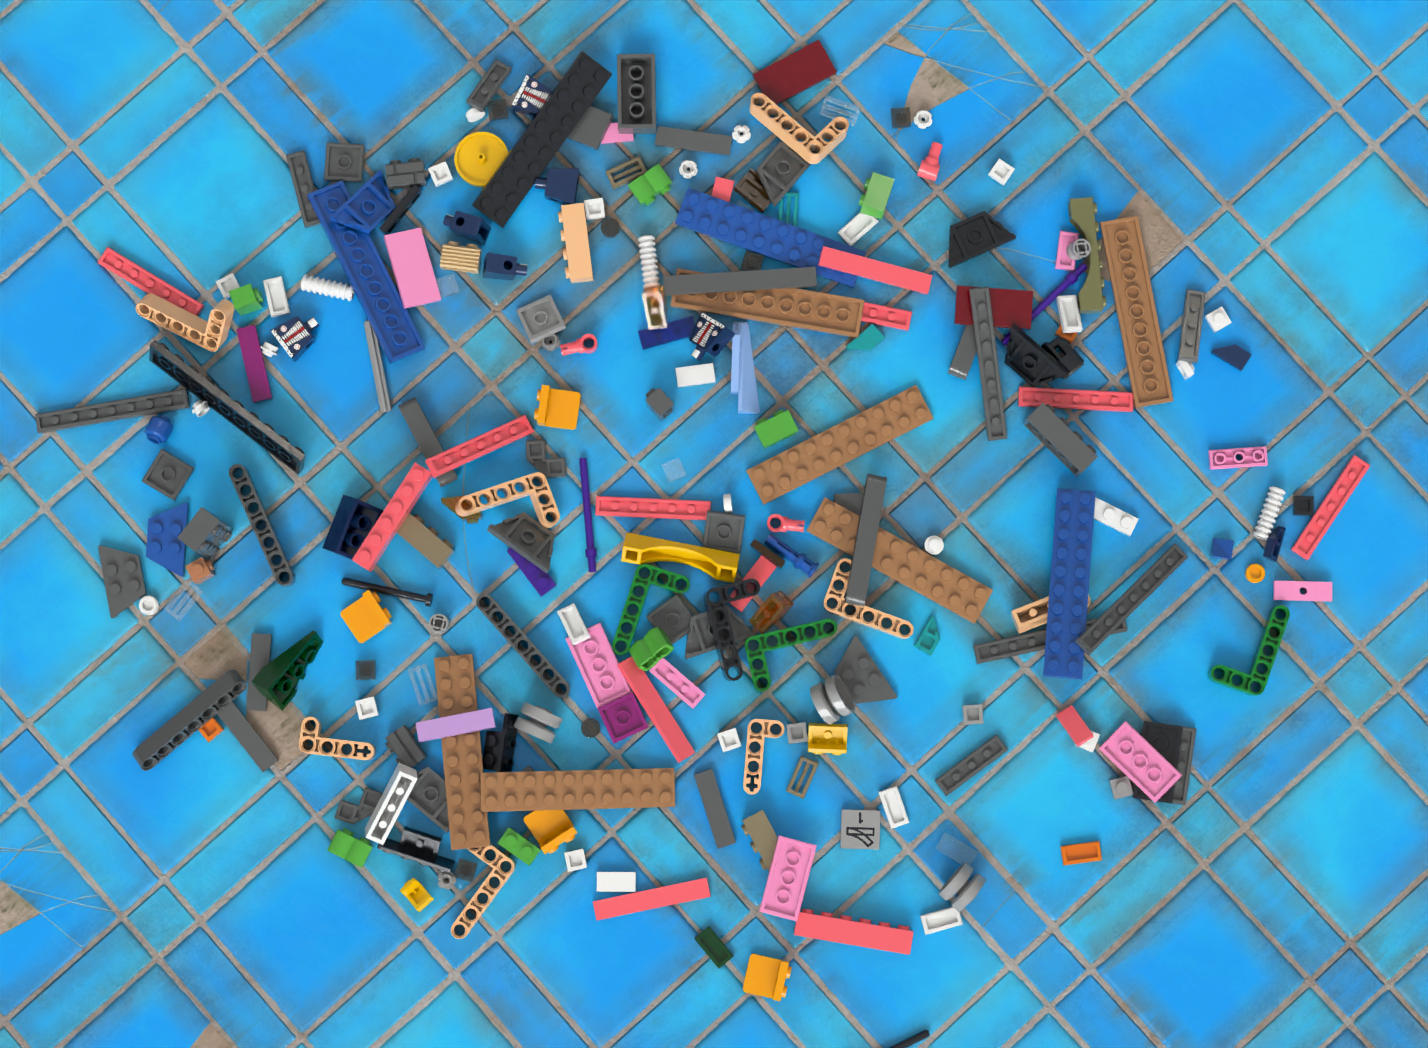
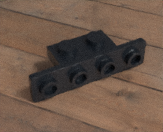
M505 713L502 732L486 731L483 753L484 769L497 772L512 771L517 728L513 726L519 715Z
M406 826L403 829L400 842L387 838L383 845L378 843L377 846L378 849L385 853H392L403 859L419 862L423 866L437 868L441 872L450 873L455 864L454 860L437 855L442 838Z

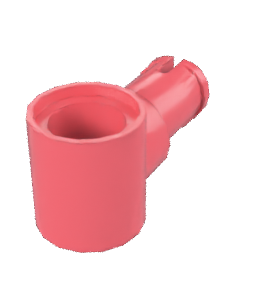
M932 142L928 156L924 160L922 159L917 176L932 181L936 180L940 168L938 160L942 144Z
M585 334L574 342L560 344L562 356L577 352L580 354L594 353L598 348L596 337L592 334ZM586 340H593V347L586 348L584 346Z
M772 514L767 520V528L773 533L786 532V530L804 532V527L801 526H804L805 520H793L779 514ZM778 519L781 522V526L773 528L770 525V521Z

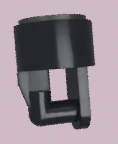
M1056 337L1051 342H1045L1041 345L1044 350L1070 371L1066 377H1061L1062 379H1067L1084 365L1085 361L1079 353L1060 337ZM1058 348L1064 357H1061L1055 349Z

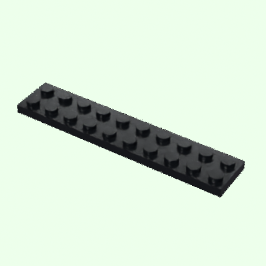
M581 51L474 200L472 206L503 228L535 184L536 177H540L612 76V73Z
M154 340L150 344L149 361L200 400L207 401L208 406L296 474H300L304 468L305 455L299 447H294L285 436L278 435L269 424L261 422L255 413L244 409L242 403L231 399L225 390L214 386L212 380L201 376L195 367L188 366L181 356L170 352L164 343H158Z

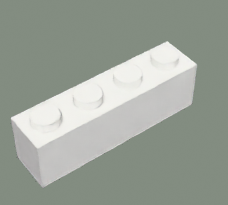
M398 763L365 827L366 838L382 845L384 844L418 779L417 770Z

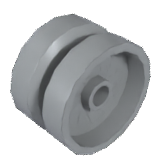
M835 674L825 679V684L820 682L810 687L812 701L822 719L829 725L840 720V714L845 717L855 712L853 698L847 686L838 675Z
M524 702L520 711L531 718L528 721L518 717L513 727L552 744L556 735L554 732L546 729V727L549 725L557 729L560 727L563 719L538 705L535 707Z
M964 862L955 871L938 893L944 900H949L957 894L952 900L951 906L958 912L977 896L987 881L979 873L968 880L973 873V868L967 862Z

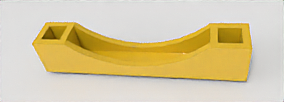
M627 532L621 561L639 565L656 561L678 562L698 568L716 580L734 583L740 554Z

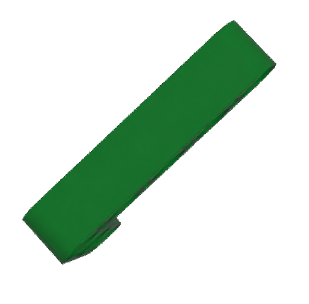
M641 564L637 567L612 643L613 651L617 655L623 656L629 652L628 650L631 647L650 585L678 594H684L690 588V582L687 577L648 564ZM643 568L649 569V577H640V570ZM661 574L667 575L668 582L660 584L657 581L658 576ZM684 580L687 583L686 588L683 590L677 589V581ZM638 586L644 589V594L640 597L635 596L633 593L634 589ZM630 605L638 607V612L635 615L628 613L627 610ZM630 623L633 627L632 631L624 633L622 631L623 624ZM620 641L625 642L627 645L626 649L622 652L616 650V644Z
M1279 605L1270 610L1248 674L1224 665H1215L1208 671L1210 681L1250 696L1263 693L1290 617L1289 609L1284 605ZM1277 609L1281 610L1284 614L1281 620L1275 616ZM1271 627L1277 630V636L1275 638L1269 635V629ZM1265 645L1271 648V654L1269 656H1266L1263 653V647ZM1259 663L1265 667L1263 674L1257 672L1256 668ZM1216 668L1222 671L1220 679L1215 678L1213 674ZM1234 675L1239 676L1241 680L1238 686L1232 683ZM1252 682L1258 684L1259 689L1257 692L1251 690L1250 684Z
M824 619L749 637L745 642V651L755 689L759 692H765L771 685L764 652L831 637L837 631L836 622L832 619ZM831 623L834 627L833 632L826 633L823 630V625ZM808 627L813 628L815 631V635L811 638L806 637L804 634V630ZM794 632L796 640L793 642L787 641L785 638L786 633ZM768 637H776L778 643L775 646H769L767 644ZM752 640L757 641L759 644V648L755 651L748 648V643ZM756 659H760L763 662V667L759 670L754 669L752 666V662ZM759 678L767 680L768 685L766 688H759L757 686Z

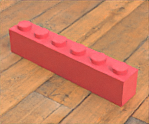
M416 462L414 463L352 561L369 572L373 570L432 479L433 475L430 471Z
M802 908V912H799L798 920L795 923L794 935L910 955L914 931L909 930V926L898 925V928L890 927V923L879 921V924L876 925L871 924V920L860 918L859 922L852 921L851 916L840 915V918L832 917L833 913L821 912V915L813 914L814 910Z

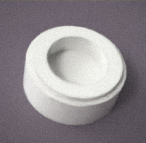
M471 108L466 112V118L469 122L478 121L485 116V111L480 112L475 108Z
M731 493L724 494V511L726 513H733Z
M144 596L139 602V609L146 615H153L159 609V602L153 596Z

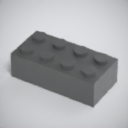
M617 54L619 134L656 133L655 54Z
M1042 403L1024 421L1023 425L1078 477L1098 457L1096 455L1097 451L1091 445H1086L1082 441L1083 437L1077 431L1073 432L1068 428V422L1062 417L1059 419L1054 414L1055 410L1052 406Z
M201 507L177 538L196 553L210 559L219 553L220 545L223 542L226 543L231 538L233 528L215 514Z

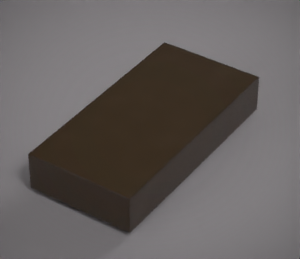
M756 539L750 544L751 548L778 568L782 569L785 565V561Z

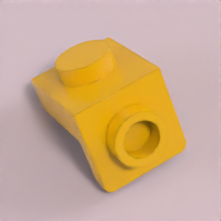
M415 878L407 881L400 889V892L407 897L418 912L422 911L434 900L422 883Z

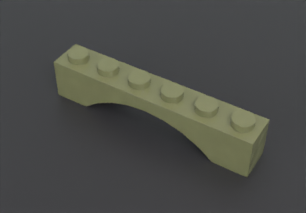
M1093 197L1069 199V222L1077 229L1082 239L1087 240L1091 246V251L1088 255L1086 279L1082 289L1077 294L1079 313H1101L1104 309L1103 307H1106V297L1102 296L1104 278L1100 277L1102 259L1098 257L1101 244L1100 240H1097L1096 232H1099L1098 221H1095L1094 214H1097L1096 202L1093 203Z

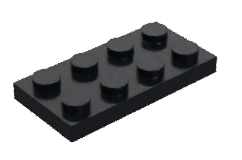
M1144 721L1142 737L1176 769L1178 768L1183 727ZM1135 784L1133 798L1152 801ZM1175 784L1157 802L1173 804Z

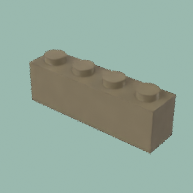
M409 513L397 533L436 567L441 569L455 553L451 549L453 545L446 539L443 541L437 537L439 533L431 526L429 528L423 525L424 520L417 514L413 516Z
M761 810L742 820L744 824L741 825V828L746 836H751L753 842L750 845L754 852H759L762 859L759 862L763 870L768 869L770 871L778 837L766 814Z

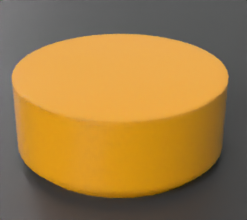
M1251 564L1245 570V577L1251 583H1258L1264 579L1265 570L1259 564Z

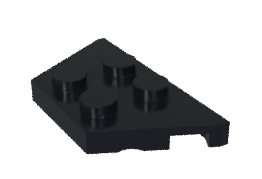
M986 211L951 225L949 231L948 267L950 269L1016 239V235L1010 233Z
M1013 324L1009 330L1011 332L1010 340L1007 343V354L1005 355L1004 363L1033 388L1040 386L1042 383L1052 382L1060 377L1064 378L1070 373L1068 369L1017 325Z

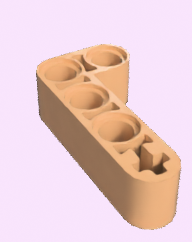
M307 717L302 721L299 748L304 753L358 760H371L376 755V748L370 743L320 737L322 726L318 718ZM311 720H314L316 723V728L313 731H309L307 728V724ZM309 739L314 743L311 750H307L304 745ZM326 742H331L333 745V749L329 753L324 751V744ZM346 744H350L352 747V752L348 755L343 753V747ZM366 746H368L371 754H367V757H365V754L358 753L357 749H366Z
M753 719L748 724L743 789L747 794L753 795L760 790L764 738H779L783 735L785 729L780 721ZM755 722L760 723L762 726V730L759 733H753L751 730V725ZM773 724H778L781 727L780 734H772L770 727ZM752 742H758L761 748L759 752L753 753L750 751L749 745ZM756 761L759 764V769L756 772L749 771V762ZM747 774L759 775L758 779L754 778V784H757L758 787L754 788L753 792L746 787V784H749L751 777L746 778Z

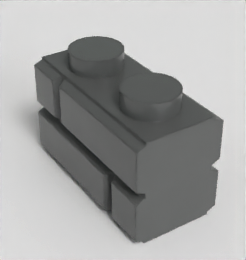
M412 158L408 160L409 162L401 163L400 160L390 161V164H385L388 189L412 188L414 185L417 187L427 186L424 161H420L419 158Z
M653 388L645 395L647 407L652 413L654 412V415L660 421H663L674 411V403L668 396L666 397L661 388L656 390Z
M403 725L386 737L388 742L385 745L391 753H396L398 756L396 759L397 763L413 768L427 758V755L406 725Z

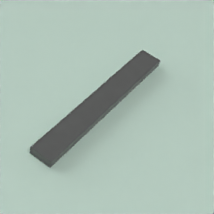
M816 267L663 276L665 296L817 287Z
M989 287L969 289L987 438L988 441L1008 439Z
M187 389L40 413L35 414L37 431L39 434L188 409L190 406Z
M1173 544L1075 642L1089 656L1188 556L1176 544Z
M1098 618L1086 620V630ZM1125 620L1110 635L1128 631ZM1046 629L973 645L976 663L981 664L1045 650Z

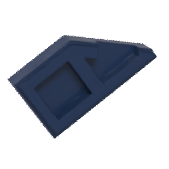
M1236 344L1211 351L1213 355L1239 371H1242L1252 355Z
M1278 526L1268 537L1263 557L1270 561H1277L1286 530L1285 527Z

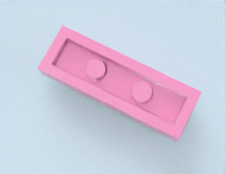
M664 658L660 659L649 671L692 709L706 695Z

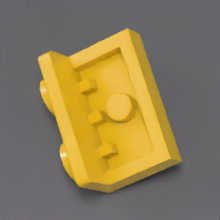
M809 723L808 752L814 754L832 753L834 755L847 753L848 725Z

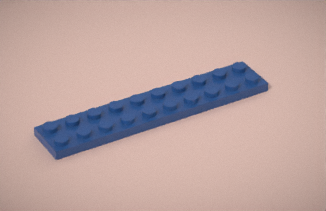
M343 181L309 193L307 197L389 363H394L424 350L425 346L407 309L403 307L401 297L370 235L330 220L331 215L351 198Z
M688 188L675 221L676 225L795 268L816 267L817 276L854 288L858 276L818 266L822 247L825 246L862 257L866 255V252L691 188Z
M1057 488L1043 677L1082 680L1084 651L1075 641L1086 631L1096 491Z

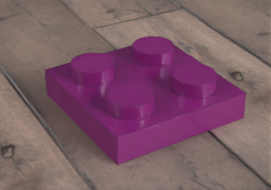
M633 692L597 708L613 744L649 728Z

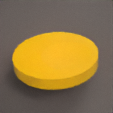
M475 132L466 136L458 144L454 155L455 167L465 182L476 187H484L509 152L504 142L496 135L489 132Z

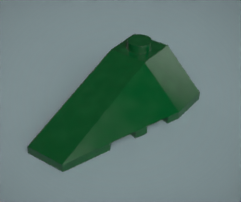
M313 630L265 665L251 682L264 697L283 711L297 692L295 688L299 680L304 679L306 675L304 671L307 665L311 664L315 659L323 641L317 632Z

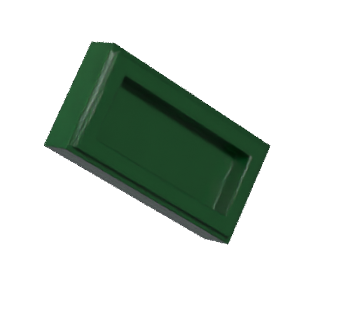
M710 926L694 938L718 968L722 967L734 956Z

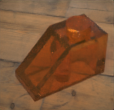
M663 285L644 288L642 299L648 329L667 328V303Z
M463 496L441 498L442 504L460 519L467 521V524L478 523V520L483 519L482 511L464 517L457 514L455 506ZM466 502L461 503L464 510L470 509Z
M782 591L772 593L751 617L749 622L761 634H764L785 616L794 603Z

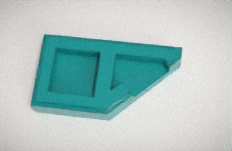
M872 323L858 338L849 343L846 348L848 350L871 351L885 337Z
M932 615L914 647L930 656L940 640L935 618Z

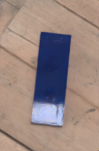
M693 316L638 331L642 349L646 350L689 338L695 326Z

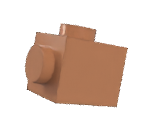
M201 557L185 566L195 584L199 585L215 576L213 572L214 566L209 559L206 560Z

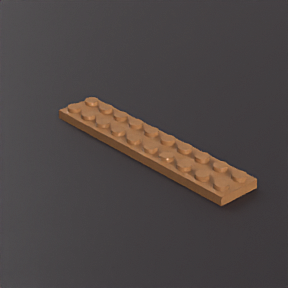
M1138 216L1100 222L1128 376L1133 393L1134 407L1141 408L1173 402Z
M679 268L676 271V275L705 274ZM788 288L672 296L670 306L858 338L864 300Z
M917 385L746 470L760 500L765 505L934 418Z
M825 497L806 531L846 554L853 556L859 516ZM878 528L872 568L971 623H976L993 591L991 588L886 530Z
M473 654L434 658L439 718L477 711ZM480 731L441 738L451 850L491 846L488 812H481L480 773H484Z
M674 768L480 773L481 812L675 807Z

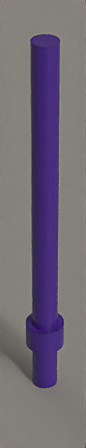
M1081 263L1073 272H1069L1065 276V280L1032 310L1031 322L1070 284L1073 285L1078 280V277L1088 268L1084 263ZM1011 332L1001 340L1004 346H1007Z
M580 458L587 545L585 556L588 558V568L591 573L596 572L595 557H597V550L594 548L587 458Z

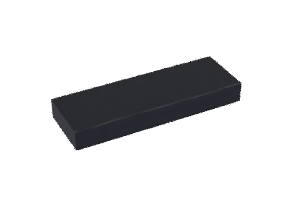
M414 185L379 228L381 233L388 235L392 232L422 194L419 187Z

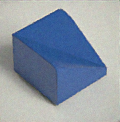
M1213 538L1210 558L1231 560L1234 540Z

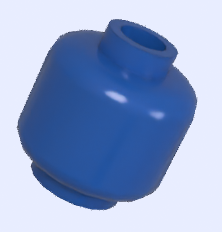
M164 415L151 417L145 428L146 438L158 445L167 442L173 431L170 419Z

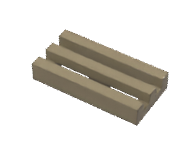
M640 156L605 171L613 190L634 181L647 172ZM637 162L639 163L638 166H635L627 171H624L614 177L611 176V174L615 172H618ZM642 169V171H640V172H638V173H636V174H634V175H632V176H629V177H627V178H625V179H623V180H621V181H619V182H616V183L614 182V181H616V180H618V179H620V178H622V177H624V176H627V175H629V174H631V173H633V172H635V171H638V170Z
M801 756L786 792L804 799L819 763ZM803 761L807 763L795 790H792L791 788ZM810 764L814 766L801 794L798 791Z

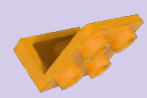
M542 385L541 390L538 389L537 401H540L539 408H535L534 420H537L538 426L575 430L581 398L580 393L551 389L549 385Z
M370 590L362 594L363 597L340 613L359 643H364L392 624L390 612L386 607L384 609L379 604L381 599L376 592L372 593Z
M564 810L532 811L523 818L544 854L555 852L559 848L558 845L564 841L566 843L570 842L577 833L575 826Z
M751 954L743 991L781 1001V997L785 998L787 986H784L786 978H790L792 967L788 966V961Z

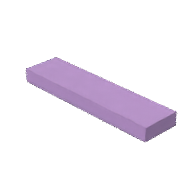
M492 708L416 723L419 742L496 727Z

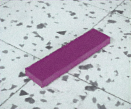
M256 325L236 329L253 402L257 403L273 399Z

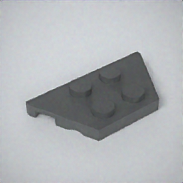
M781 141L756 170L774 207H776L811 165L786 143Z
M525 512L516 515L514 518H507L497 525L491 524L488 527L487 531L542 571L548 573L555 538L553 532Z
M100 545L98 550L110 617L113 619L147 594L140 556Z
M726 605L735 642L756 636L754 631H751L744 621ZM715 611L714 613L716 621H721L723 618L720 611ZM707 612L692 616L689 619L685 660L716 649ZM723 629L720 630L719 638L725 640L727 632Z
M855 636L834 673L843 680L855 704L896 699L897 695L858 637Z
M427 767L417 772L418 779L407 800L448 833L449 820L445 780L430 767Z

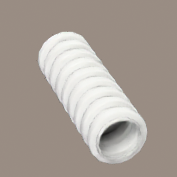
M652 235L638 238V242H640L639 247L641 248L639 253L642 254L640 256V259H642L641 265H643L641 270L644 271L642 273L644 277L643 282L645 283L643 287L646 289H655L660 286V283H658L659 277H657L659 275L657 271L658 266L656 265L657 260L655 259L657 254L654 253L656 252V248H654L655 242H653L655 237Z
M308 274L302 277V291H313L314 294L318 292L319 295H330L332 298L336 296L337 299L341 297L342 300L347 299L348 301H351L354 297L353 287L349 286L348 283L343 285L342 282H331L330 279L326 281L325 278H314L312 275L308 277Z
M1269 487L1268 498H1265L1264 509H1261L1262 515H1259L1258 526H1255L1256 531L1253 532V535L1259 539L1267 540L1269 534L1272 533L1271 529L1274 527L1272 524L1276 522L1275 517L1278 516L1276 513L1280 511L1279 506L1282 505L1281 501L1284 499L1282 496L1286 494L1281 488Z

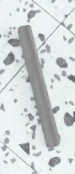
M369 320L364 322L380 411L381 413H387L392 408L379 340Z

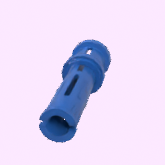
M770 534L764 542L765 545L792 562L794 568H799L808 574L807 577L811 578L819 566V563L812 562L804 553L799 554L773 536V534Z

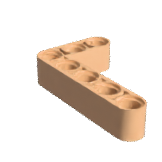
M755 93L751 97L749 107L751 115L810 164L819 163L847 135L849 122L844 117L834 118L814 137L763 93Z
M148 293L136 305V312L141 317L211 352H215L227 339L234 314V305L229 300H220L211 310L209 319L206 321L154 294Z
M540 472L463 496L455 506L457 514L464 517L530 496L541 525L547 529L552 528L560 520V513L547 479ZM532 479H537L540 482V486H535L532 483ZM520 485L523 491L517 492L514 486ZM497 491L504 492L505 498L498 497ZM479 497H485L487 504H482L479 501ZM539 497H544L547 500V504H542L539 501ZM466 502L470 509L464 510L461 503ZM546 514L553 517V522L547 521Z
M848 558L841 559L837 563L823 601L824 609L834 615L900 639L909 638L914 631L913 625L910 622L865 605L863 607L845 603L844 595L847 589L849 572H842L840 564L848 563L851 567V560ZM841 581L844 584V588L840 591L835 590L833 583ZM835 599L837 607L834 609L829 608L827 600ZM847 605L854 606L855 614H846L845 607ZM865 612L873 614L874 618L871 622H866L863 619ZM884 618H888L892 623L888 629L883 628L881 625V621ZM901 625L909 627L910 632L908 635L900 633L899 627Z
M492 844L488 847L468 849L491 866L493 870L451 926V934L456 939H462L470 933L516 869L513 859ZM489 849L494 850L496 853V857L492 861L486 858V852ZM504 861L511 863L512 867L509 872H504L501 868ZM492 877H497L500 880V885L497 888H493L490 885ZM480 893L488 895L487 903L482 904L479 902L478 896ZM470 908L474 909L477 913L476 918L473 920L467 917V911ZM458 924L465 927L463 935H458L455 932Z

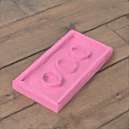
M421 228L384 235V241L404 309L441 301Z
M601 623L587 628L591 638L573 646L569 637L565 639L596 707L600 708L632 693L617 667L619 662Z
M1127 721L1099 748L1154 803L1182 776Z
M779 835L759 912L793 921L798 920L817 845Z

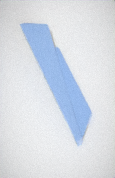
M733 322V332L735 335L732 338L731 394L738 395V413L759 414L760 409L749 324L747 322Z

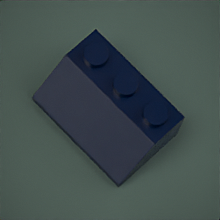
M343 495L322 548L352 560L384 510L359 499Z

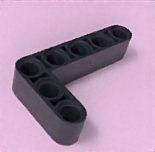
M747 579L712 588L706 591L703 596L722 674L728 681L740 679L743 669L725 603L757 595L760 591V584L755 579ZM747 583L754 585L753 593H749L746 590ZM730 587L736 591L734 598L729 597L727 594ZM711 592L716 593L718 596L715 603L709 599ZM715 611L722 613L723 618L721 621L715 620ZM722 629L727 632L725 640L719 638V631ZM726 648L732 651L730 659L724 657L723 652ZM730 667H734L737 670V675L734 678L728 674Z

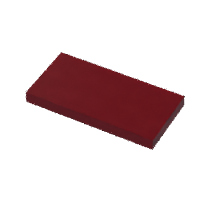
M817 40L753 74V78L761 92L778 105L837 74V71L821 42Z
M956 286L954 324L973 326L969 289L980 287ZM989 288L993 326L1011 328L1015 324L1020 329L1030 330L1033 291Z

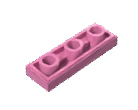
M1266 446L1208 451L1210 470L1268 465ZM1236 455L1241 456V461L1236 459Z
M1273 581V600L1331 602L1332 582ZM1300 588L1305 590L1304 595L1300 593Z

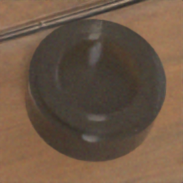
M613 218L605 219L601 224L602 234L607 238L616 237L620 232L618 221Z
M586 719L581 725V731L584 736L594 738L600 733V724L595 719Z

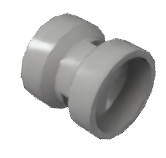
M1078 239L1067 246L1066 252L1070 259L1079 260L1090 254L1091 246L1087 240Z
M435 614L430 618L429 626L435 633L443 634L448 631L450 622L446 616Z

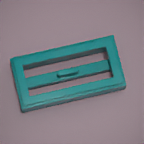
M788 192L785 195L787 196L786 223L789 224L791 197H795L793 226L797 227L799 193ZM783 198L779 202L778 220L782 221Z

